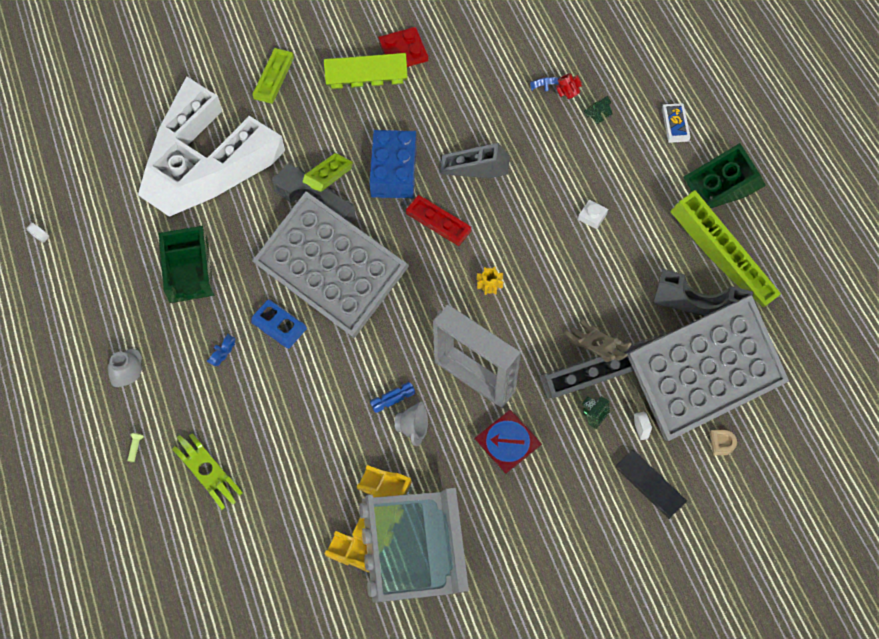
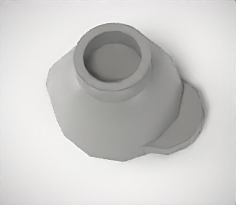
M129 349L125 352H116L111 356L108 364V375L112 386L121 387L129 385L140 377L142 356L138 350Z
M423 402L406 409L403 413H397L395 417L396 431L403 432L405 436L411 438L412 445L420 446L428 428V415Z

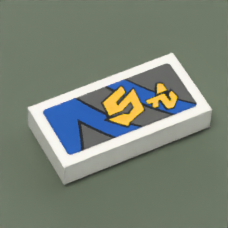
M684 104L663 105L662 113L668 143L688 142L690 140V132Z

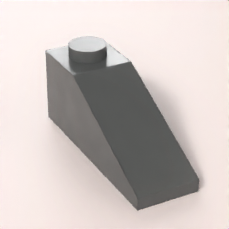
M499 143L448 153L442 157L440 173L443 175L478 178L508 175L510 156Z

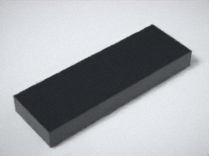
M632 450L616 465L615 468L668 519L686 504L687 500L636 451Z

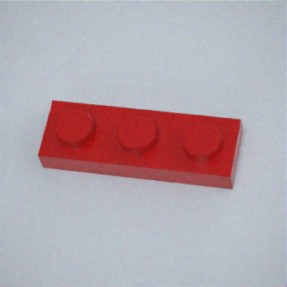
M420 195L406 209V215L457 246L461 245L472 230L471 226Z

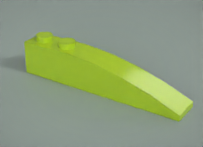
M696 190L679 201L670 211L705 254L741 289L752 291L753 299L763 308L781 295L780 291Z

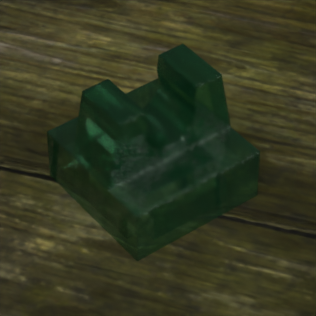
M606 96L583 111L587 118L591 117L599 124L604 121L601 113L606 118L613 114L609 105L612 102Z
M587 396L582 403V406L585 407L583 413L588 416V425L597 429L610 413L609 400L601 396L596 401Z

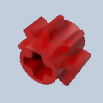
M568 73L557 80L559 85L556 86V90L560 97L565 95L567 99H570L581 92L579 87L582 86L578 75L573 77L571 73Z

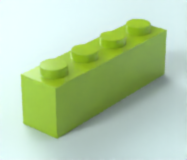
M406 53L324 59L326 85L331 86V89H343V85H351V88L363 87L364 83H371V86H383V82H392V85L404 84L405 80H408Z

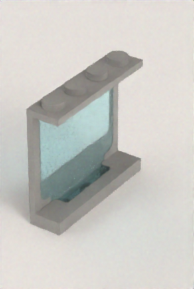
M456 488L445 489L442 492L375 498H373V495H367L362 499V503L359 505L360 517L364 518L365 528L362 529V540L364 544H367L368 555H365V568L370 573L367 591L369 597H372L373 603L469 591Z

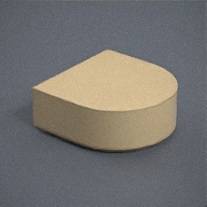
M728 430L710 431L713 456L728 455L734 451L737 446V439L732 432Z

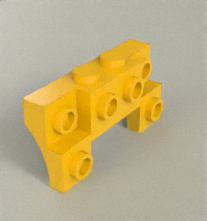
M367 465L366 471L357 485V489L373 495V498L407 494L412 482L411 478L402 474L383 471ZM402 505L374 507L379 553L382 552L384 546L388 547L394 535L391 532L395 523H400L404 513ZM360 517L352 534L353 537L335 531L333 540L328 550L324 553L325 556L345 565L350 564L369 572L365 568V555H368L367 544H364L362 540V529L365 528L364 518Z

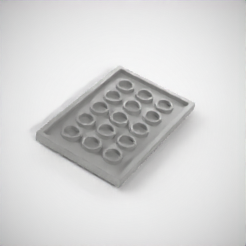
M308 192L303 194L252 260V262L353 338L357 336L409 267L406 262Z
M752 295L746 296L627 353L665 441H670L789 382Z

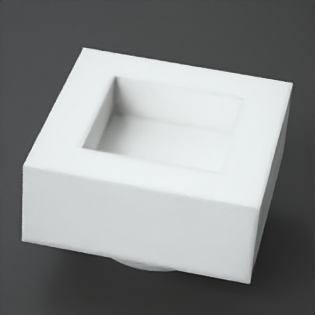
M589 200L579 214L578 220L598 229L607 215L608 209Z

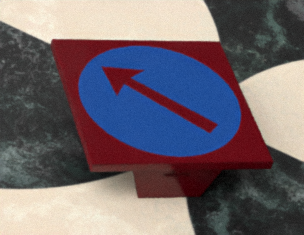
M511 410L474 438L505 474L542 445Z

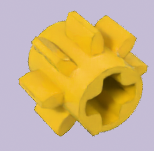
M484 267L482 274L477 273V280L479 281L477 282V289L482 288L484 295L488 293L496 295L497 289L503 288L504 282L501 281L503 273H498L496 267L488 269Z

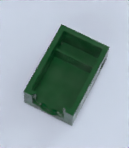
M203 225L158 233L163 290L169 303L215 296L209 242Z

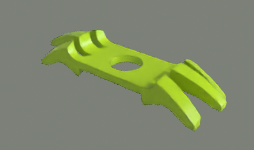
M193 433L189 437L197 446V450H194L179 435L177 439L189 456L186 458L175 446L172 448V451L196 476L221 510L225 506L215 493V489H218L234 505L236 501L223 483L226 481L239 496L243 492L222 470ZM203 463H210L213 469L210 474L201 475L199 467Z

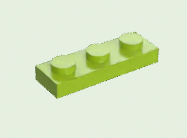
M274 48L253 92L255 100L273 104L293 62V52Z
M334 153L306 173L303 183L309 185L314 190L322 192L351 170L353 162Z

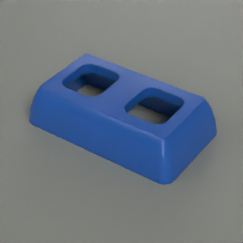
M269 299L251 318L253 325L286 348H291L307 330V326ZM267 307H272L277 311V314L270 321L261 317V314ZM285 319H289L295 324L288 333H283L278 329V326Z

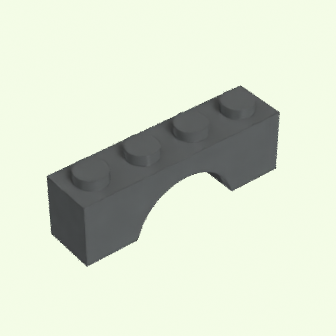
M288 163L272 179L274 191L290 203L300 199L305 192H308L348 222L352 223L356 219L355 207L349 200H343L330 188H326L322 192L312 189L309 185L303 183L305 172L299 167H294Z
M662 269L654 303L687 313L706 316L746 296L752 295L753 297V292L730 286L719 294H701L688 285L685 274Z

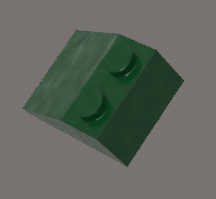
M741 143L683 177L691 192L696 190L711 209L745 198L766 186Z

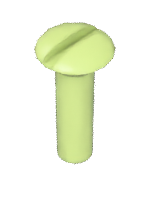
M131 433L130 435L133 439L127 461L135 462L139 442L144 436L138 433Z

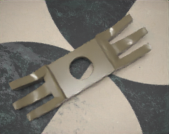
M583 319L579 322L588 334L579 331L575 327L571 329L575 336L569 331L564 332L565 336L578 348L584 347L602 357L605 362L624 359L628 355L622 352L627 351L631 346V342L623 343L617 337L614 339L598 331L596 327H591ZM605 340L603 344L593 346L595 342Z

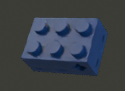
M374 130L369 183L372 198L414 199L417 151L416 131Z

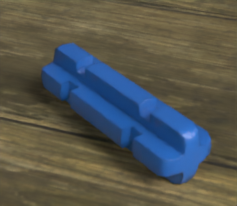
M407 382L401 385L402 388L397 387L381 395V398L376 397L370 401L372 409L375 413L384 410L383 407L386 406L388 408L404 400L403 397L406 396L408 398L414 395L415 389L413 385Z

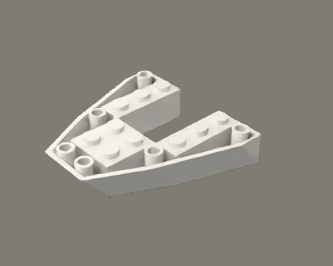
M186 77L159 127L138 196L168 216L177 214L220 195L271 166L285 152L282 136L251 116H248L208 158L204 157L188 145L222 112V108L216 94Z

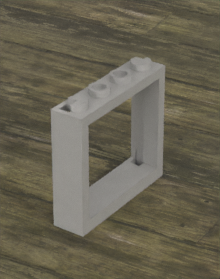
M447 305L443 311L439 310L437 312V316L433 320L435 363L500 408H503L516 391L521 352L458 310ZM454 338L498 367L497 375L454 347Z

